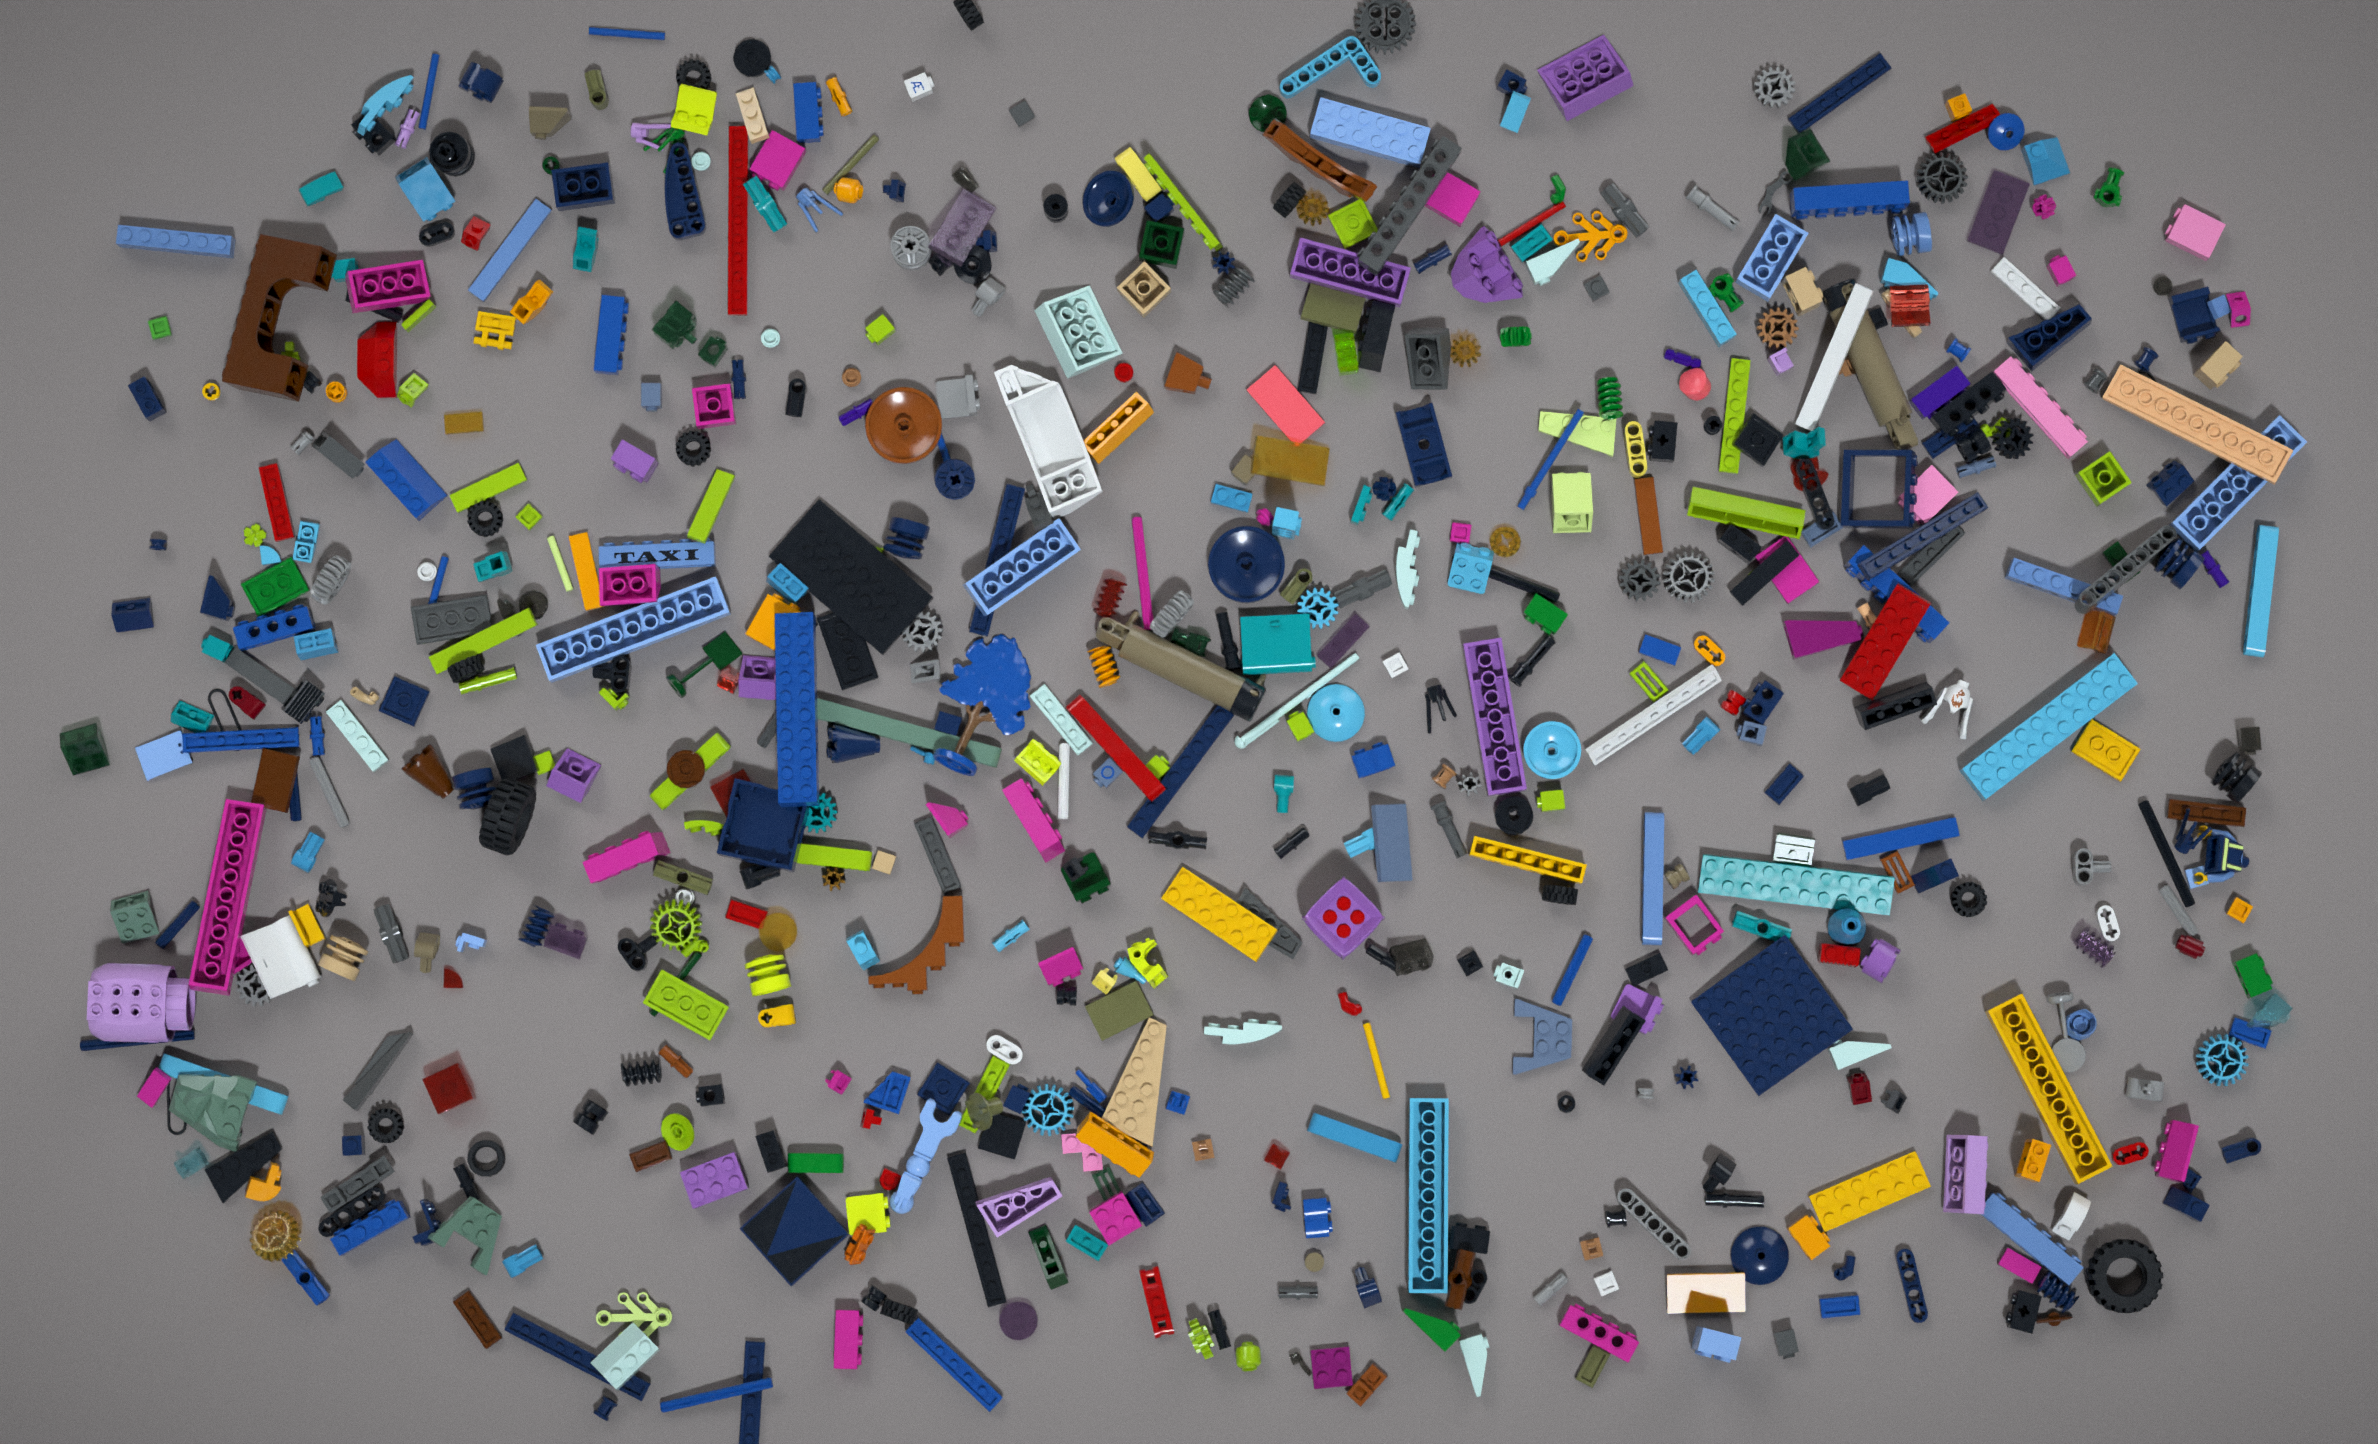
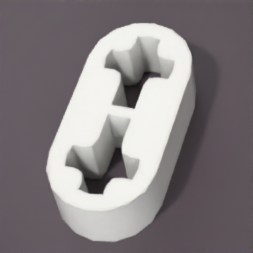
M2107 905L2099 907L2096 911V919L2103 939L2109 942L2117 940L2120 935V929L2114 910ZM2102 909L2110 912V915L2107 916L2108 923H2106L2105 917L2100 916L2103 913ZM2108 924L2110 925L2111 930H2115L2116 932L2115 934H2113V938H2111L2110 935H2106V932H2108Z

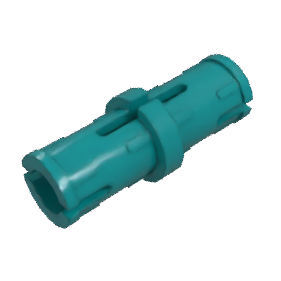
M1404 483L1397 495L1391 498V503L1382 514L1392 521L1401 507L1404 508V503L1414 492V489Z

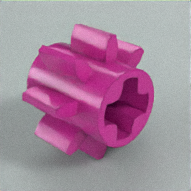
M2045 194L2034 199L2035 203L2032 209L2036 217L2041 216L2043 220L2055 214L2054 210L2057 206L2053 197L2047 198Z

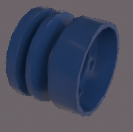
M956 458L947 459L937 467L934 474V482L938 491L944 497L957 500L968 496L973 490L975 475L972 468L963 460ZM957 474L960 482H955L953 485L951 484L952 480L950 477H954Z
M891 517L888 530L896 535L895 537L886 536V540L892 542L893 545L884 544L883 549L901 558L922 559L923 554L915 551V549L924 550L925 547L917 543V541L927 540L930 527L908 519Z
M2180 538L2164 550L2154 568V571L2157 573L2163 567L2166 568L2161 575L2162 577L2167 576L2170 572L2173 573L2170 583L2179 590L2190 580L2205 559L2197 551H2193L2187 556L2185 554L2189 546L2187 544L2181 550L2178 549L2182 543Z
M491 768L476 769L452 777L454 789L464 790L463 794L457 796V800H466L459 804L460 810H474L488 806V802L492 797L489 794L493 793L496 787H487L486 785L494 781Z

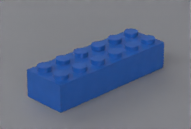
M1908 180L1793 188L1790 193L1791 217H1796L1797 220L1808 219V216H1815L1817 219L1826 218L1827 215L1845 217L1846 214L1853 213V216H1863L1865 212H1872V215L1884 214V211L1898 214L1902 213L1910 204Z
M1864 545L1844 565L1846 573L1852 578H1858L1861 581L1859 584L1866 591L1871 590L1875 594L1874 598L1881 604H1886L1898 583L1916 593L1890 568L1868 581L1857 566L1874 555ZM1930 605L1915 630L1918 633L1917 637L1924 643L1926 641L1931 643L1950 622Z

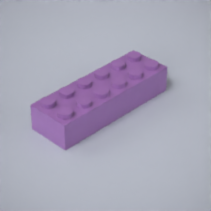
M1300 237L1290 278L1373 301L1395 305V307L1400 308L1411 267L1387 261L1379 274L1375 276L1358 264V253Z

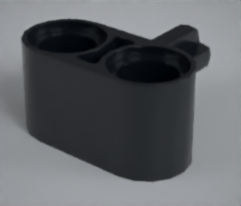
M618 656L613 660L611 668L594 667L593 678L609 679L612 689L619 694H623L630 687L632 665L626 657ZM622 660L626 661L627 667L624 670H618V663ZM620 679L624 680L625 686L622 689H616V682Z
M652 935L639 944L632 939L623 938L618 943V950L632 970L641 972L648 965L644 953L658 943L656 942V937ZM625 942L632 944V949L629 952H624L622 949ZM637 957H641L643 960V965L640 968H636L633 965Z
M1720 1153L1708 1172L1710 1177L1703 1185V1189L1707 1193H1712L1719 1183L1725 1185L1737 1164Z
M1476 1269L1471 1273L1472 1284L1467 1290H1473L1475 1297L1471 1301L1465 1299V1303L1473 1304L1480 1296L1488 1280L1487 1274L1483 1270ZM1476 1273L1484 1275V1281L1480 1284L1475 1283L1473 1280ZM1462 1276L1459 1277L1458 1284L1461 1283Z

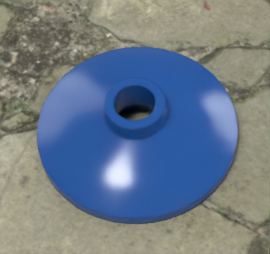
M2012 113L1998 115L1993 119L1988 128L1990 143L1999 150L2015 148L2024 136L2025 128L2023 121ZM2008 131H2011V134L2009 136H2006V133Z

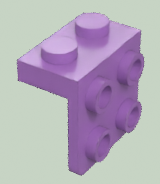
M1627 984L1617 1001L1611 1018L1614 1020L1622 1006H1625L1646 1020L1639 1032L1644 1035L1647 1031L1651 1033L1656 1023L1653 1019L1656 1014L1660 1015L1664 1007L1661 1004L1663 999L1657 996L1654 997Z

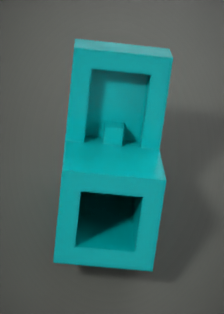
M578 227L577 245L573 254V269L592 272L599 242L597 230Z
M1817 427L1808 434L1794 430L1783 437V454L1795 459L1817 457L1820 455L1819 449L1826 446L1825 428Z
M505 551L486 556L485 560L473 564L478 582L498 576L501 577L513 571L508 553Z

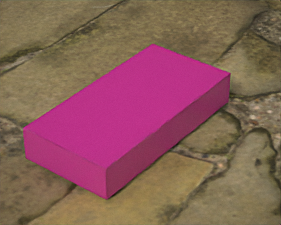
M156 1067L137 1097L153 1108L172 1078Z
M2006 1248L1998 1262L1999 1266L2031 1284L2041 1269V1266L2009 1248Z

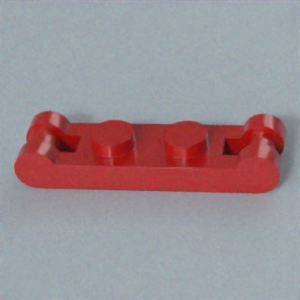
M1158 1266L1152 1267L1153 1269L1147 1271L1145 1269L1139 1270L1155 1339L1160 1338L1164 1334H1174ZM1155 1277L1156 1282L1148 1284L1147 1278ZM1165 1320L1166 1326L1159 1328L1158 1322Z

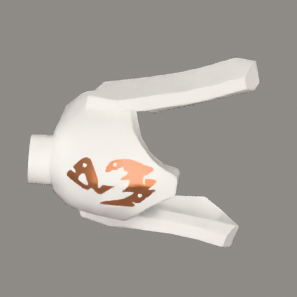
M1958 680L1957 684L1943 688L1936 698L1937 705L1930 707L1922 716L1921 721L1926 724L1932 719L1936 710L1942 704V700L1945 699L1949 703L1950 712L1953 714L1957 710L1965 708L1958 731L1960 739H1966L1968 720L1973 703L1968 689L1969 683Z

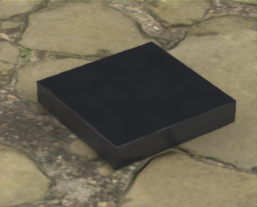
M1752 413L1732 446L1763 467L1782 439L1783 434Z
M522 735L490 749L502 780L510 778L516 781L540 771L527 735Z
M1000 1114L992 1116V1125L989 1129L983 1131L978 1149L1015 1160L1026 1123Z

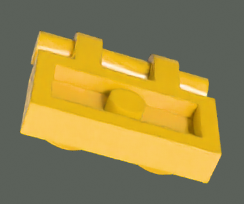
M478 311L475 330L482 332V337L475 336L473 343L486 348L487 346L497 347L498 350L512 349L513 342L505 341L506 336L514 337L517 318ZM489 333L499 334V339H489Z

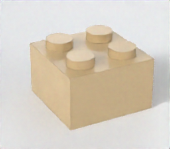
M1144 261L1117 287V291L1145 318L1171 293V288Z
M1806 267L1785 276L1782 281V285L1798 317L1818 308L1824 297L1819 287L1816 288L1813 282L1815 277L1812 271H1808Z
M2225 341L2193 375L2210 390L2213 387L2218 388L2228 379L2226 374H2231L2241 365L2239 360L2243 356Z

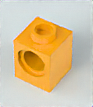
M1965 93L1951 98L1945 103L1952 122L1966 117L1972 112Z

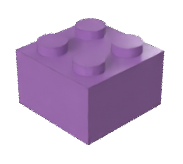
M623 439L611 457L615 469L624 474L626 471L629 472L631 478L639 483H642V481L648 483L659 464L655 458Z

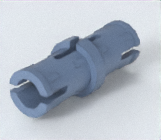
M1992 455L1978 461L1975 459L1972 460V463L1957 466L1956 472L1959 473V479L1974 473L1976 475L1980 474L1981 471L1993 467L1995 468L1994 456Z

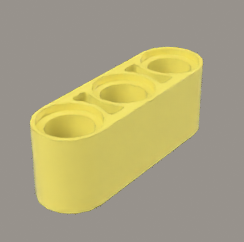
M1131 147L1114 158L1146 202L1162 191Z
M1631 421L1624 429L1628 469L1632 477L1641 478L1647 471L1643 431L1638 422ZM1631 426L1636 427L1638 434L1630 435L1628 428ZM1633 445L1639 446L1640 453L1633 454L1630 447ZM1640 464L1643 467V472L1636 473L1633 470V466Z

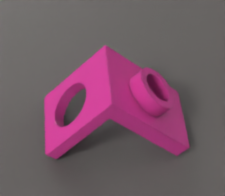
M2245 291L2226 294L2231 310V328L2250 325L2251 307ZM2240 315L2246 316L2245 320L2241 322L2235 321L2236 317Z

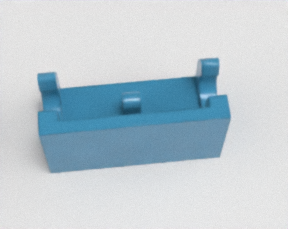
M781 563L767 576L766 582L787 601L795 605L799 603V600L806 595L809 589Z
M332 629L294 636L296 653L300 660L338 653V647L335 644L336 638Z

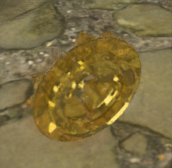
M1500 527L1491 535V549L1498 556L1504 558L1513 556L1520 548V536L1513 528ZM1501 535H1503L1505 539L1513 538L1511 542L1508 543L1509 550L1505 545L1498 546L1502 542Z

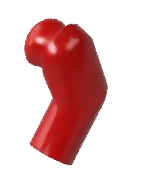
M1347 992L1337 994L1341 1009L1345 1013L1357 1016L1362 1012L1360 1004L1349 1002Z

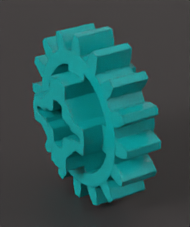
M825 793L819 796V800L822 801L819 806H810L805 828L808 826V832L810 833L813 829H815L816 834H819L820 829L826 832L827 826L833 827L831 821H837L833 817V815L838 814V811L833 810L837 805L836 803H830L832 801L831 797L825 799ZM811 807H813L816 810L821 809L820 813L823 819L821 817H818L817 815L813 817L814 812L811 809ZM827 807H829L830 810L829 818L825 816V810L827 809ZM815 821L823 823L821 825H812Z

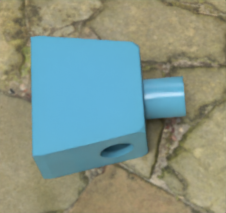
M863 929L846 938V942L863 971L880 962Z

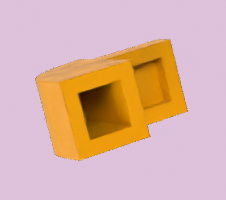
M540 279L537 280L529 292L519 298L510 313L523 325L528 323L546 306V302L553 294V291Z
M270 1163L265 1180L250 1176L245 1197L256 1201H268L274 1198L281 1189V1185L275 1183V1180L279 1181L282 1171L279 1169V1164Z

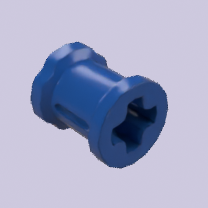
M1955 338L1946 352L1959 358V362L1962 363L1971 348H1966Z

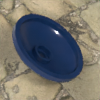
M1105 171L1095 176L1087 185L1083 195V210L1086 217L1092 223L1101 227H1110L1121 222L1130 212L1134 201V189L1131 181L1118 171Z
M1752 1227L1743 1231L1735 1239L1731 1248V1263L1735 1272H1744L1745 1281L1751 1284L1765 1285L1776 1281L1785 1272L1788 1265L1789 1251L1786 1242L1780 1234L1767 1227ZM1763 1252L1765 1255L1762 1260L1758 1258V1253Z

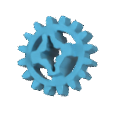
M1314 588L1313 593L1307 590V596L1301 595L1300 597L1303 602H1298L1297 605L1302 608L1297 610V613L1311 614L1316 617V621L1310 619L1312 629L1319 625L1321 630L1323 624L1329 627L1328 621L1334 622L1335 618L1333 615H1338V611L1334 610V608H1337L1339 605L1333 603L1336 597L1330 598L1331 592L1328 591L1325 594L1324 588H1321L1320 592H1317V589ZM1320 596L1327 599L1329 603L1321 601ZM1313 598L1311 605L1305 607L1307 601ZM1315 604H1319V607H1323L1324 609H1321L1320 613H1317V611L1313 610L1312 608H1315ZM1331 610L1329 616L1323 620L1324 613Z

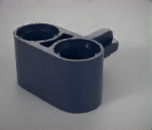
M1364 1267L1357 1268L1354 1272L1358 1280L1356 1288L1364 1309L1381 1303L1382 1299L1374 1278L1369 1279Z

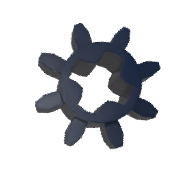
M1219 252L1218 258L1213 257V261L1217 262V264H1214L1212 268H1218V275L1221 272L1229 275L1228 270L1235 268L1231 264V262L1235 261V258H1230L1229 252L1226 255H1222ZM1222 259L1227 262L1226 267L1219 265Z
M1379 477V481H1375L1373 493L1376 495V499L1390 501V496H1394L1396 493V484L1393 482V479Z
M1688 1066L1685 1071L1680 1067L1681 1073L1675 1074L1676 1077H1679V1081L1676 1084H1683V1089L1686 1088V1085L1694 1088L1693 1081H1699L1694 1076L1697 1071H1690L1691 1066ZM1684 1072L1691 1075L1689 1083L1682 1080Z

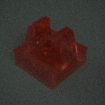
M727 668L720 673L717 686L734 694L739 683L740 673L737 672L734 676L730 674L731 668Z
M1272 1144L1264 1161L1281 1170L1290 1152Z

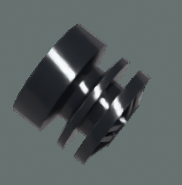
M441 133L430 144V160L434 166L449 176L457 177L464 175L474 165V148L457 133ZM442 143H447L453 147L457 158H453L450 161H442L436 155V148ZM443 148L441 155L448 156L447 152H450V150Z
M2237 752L2219 766L2210 782L2215 786L2222 781L2218 787L2220 791L2229 786L2230 789L2226 796L2236 804L2251 790L2262 775V772L2253 765L2249 766L2246 770L2243 769L2246 762L2245 758L2237 764L2236 762L2240 757V754Z

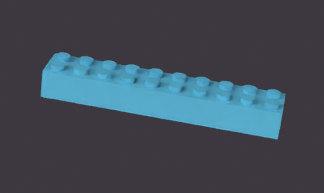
M2114 653L1959 771L1981 800L1984 801L2138 683Z
M1409 1098L1408 1293H1448L1449 1098Z

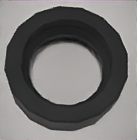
M482 1140L470 1148L467 1162L475 1174L491 1177L502 1170L505 1164V1153L498 1143L491 1140ZM490 1147L496 1151L498 1161L492 1169L483 1170L477 1166L475 1155L479 1149Z

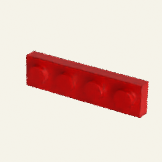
M1991 104L1926 136V143L1934 153H1937L1989 127L1993 119L2000 115V113Z
M278 463L258 467L275 542L295 538Z

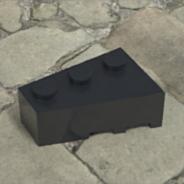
M1373 301L1372 307H1367L1365 318L1369 320L1368 324L1364 323L1362 335H1365L1364 341L1360 340L1358 351L1361 352L1358 368L1381 372L1395 305Z

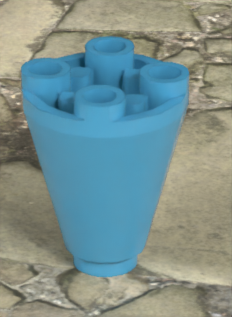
M1850 908L1834 912L1829 918L1827 925L1829 936L1837 945L1853 946L1859 943L1866 932V923L1863 916ZM1849 922H1853L1854 929L1848 928Z

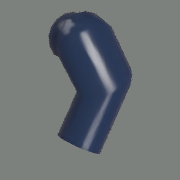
M1846 1255L1845 1265L1834 1271V1277L1837 1280H1845L1853 1274L1856 1257Z

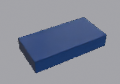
M1645 634L1639 653L1675 666L1681 647Z
M2234 1018L2228 1036L2266 1049L2272 1030Z
M1858 1295L1819 1299L1821 1318L1860 1315Z

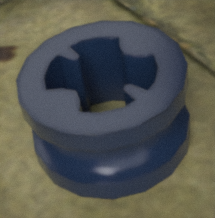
M150 539L151 546H149V549L166 551L165 544L167 540Z

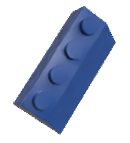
M397 439L379 449L365 462L418 521L447 497V494Z

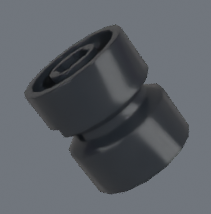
M1051 194L1045 199L1043 207L1046 218L1054 223L1065 220L1069 212L1065 197L1059 194Z
M1980 428L1970 433L1969 438L1965 436L1956 441V446L1967 463L1976 459L1978 454L1983 455L1992 450L1988 438Z
M587 1099L582 1106L583 1112H578L573 1122L594 1135L599 1128L598 1122L604 1120L608 1111ZM590 1112L595 1114L594 1119L588 1116Z

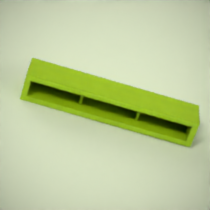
M1693 487L1687 516L1800 539L1806 510Z

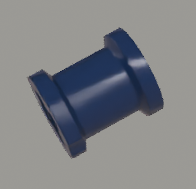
M2144 347V352L2138 360H2135L2134 364L2139 369L2148 372L2150 365L2159 355L2152 349Z
M603 1395L602 1402L593 1413L608 1421V1416L618 1404Z

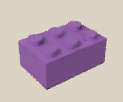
M736 1152L680 1172L693 1209L749 1189Z

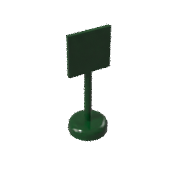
M723 632L702 648L709 659L680 681L673 674L666 677V680L680 698L685 697L687 694L682 684L711 662L721 671L743 654L726 632Z

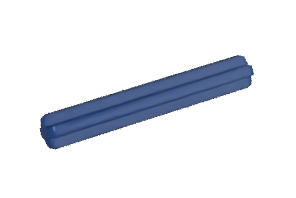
M1586 934L1583 935L1553 997L1552 1002L1554 1004L1562 1005L1593 941L1592 937Z

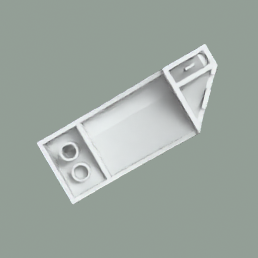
M1013 365L994 372L1005 404L1019 433L1051 516L1057 519L1072 513L1102 493L1103 490L1060 384L1032 372L1021 370Z

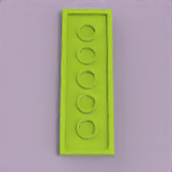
M1150 153L1144 157L1146 161L1144 166L1152 175L1156 174L1158 176L1155 179L1164 190H1169L1167 195L1175 205L1180 204L1181 208L1179 210L1187 220L1191 218L1193 221L1191 226L1199 235L1202 233L1205 236L1202 239L1211 250L1213 248L1216 251L1220 250L1223 246L1154 157Z

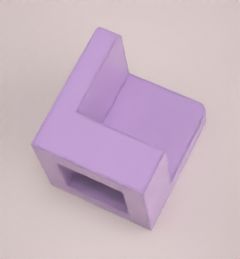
M1786 347L1767 359L1776 376L1794 367L1787 355L1788 350Z

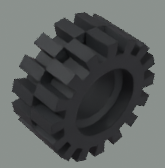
M972 0L953 1L957 11L971 31L984 23Z
M690 59L688 62L684 61L683 65L680 64L679 70L676 71V80L679 86L680 84H685L702 89L709 88L711 74L705 63H701L697 59L696 61ZM690 71H698L701 74V79L697 84L687 82L686 76Z
M1296 182L1292 183L1276 201L1273 209L1286 218L1304 197L1306 191Z
M691 430L688 433L685 432L676 442L677 456L686 465H691L692 467H695V465L700 466L701 463H705L706 459L710 457V442L704 434L698 431L692 432ZM692 441L698 442L701 447L700 452L695 456H691L686 452L687 444Z
M480 501V503L474 504L473 508H470L467 522L471 530L477 535L484 537L493 536L494 533L499 532V528H502L503 514L495 504L488 501ZM482 512L491 513L493 519L490 525L481 526L479 524L478 517Z
M474 655L456 662L448 667L447 670L452 682L458 683L480 674L485 668L479 655Z
M1974 882L1960 884L1952 892V908L1960 916L1973 917L1980 914L1985 909V905H1987L1985 890ZM1966 892H1971L1976 896V903L1973 907H1966L1962 903V896Z
M1544 885L1542 900L1558 904L1576 905L1578 889L1557 885Z
M383 1108L375 1111L370 1116L367 1128L370 1136L375 1141L392 1143L402 1135L404 1121L395 1110ZM384 1118L390 1119L393 1123V1129L386 1134L379 1130V1122Z
M885 1299L880 1314L913 1325L918 1310Z

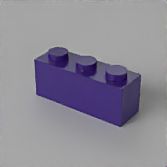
M1955 366L1913 397L1909 403L1922 420L1926 417L1930 420L1937 413L1938 408L1941 406L1945 407L1953 401L1952 398L1957 394L1960 396L1968 390L1967 387L1971 383L1959 367Z

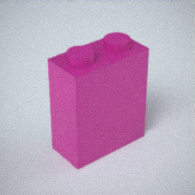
M772 130L769 134L770 138L765 141L751 165L750 172L752 177L757 176L761 182L762 180L769 183L768 186L772 189L784 191L805 156L806 149Z
M1447 173L1425 207L1461 227L1481 191Z

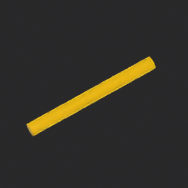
M1363 1024L1382 1098H1390L1371 1024Z

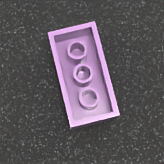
M1947 1135L1943 1212L1984 1214L1986 1206L1988 1136Z

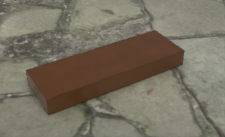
M467 1291L453 1301L485 1349H488L502 1339V1336L470 1291Z

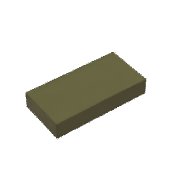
M1593 1345L1575 1379L1593 1388L1610 1353Z

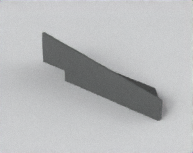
M407 1032L387 1036L355 1082L356 1086L343 1098V1101L355 1111H359L411 1039L413 1033Z

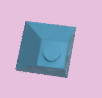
M2057 137L2040 140L2022 148L2021 152L2034 186L2070 174Z

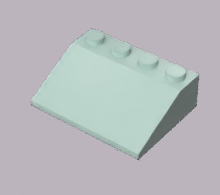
M1090 285L1044 302L1034 310L1067 379L1123 354Z

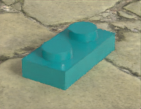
M1541 224L1512 245L1511 249L1523 263L1553 239Z
M1364 485L1351 519L1352 524L1358 525L1359 521L1363 522L1367 511L1363 509L1366 503L1370 504L1373 495L1370 492L1371 487Z
M1077 1225L1074 1226L1066 1239L1067 1243L1097 1261L1100 1260L1108 1247L1107 1243Z

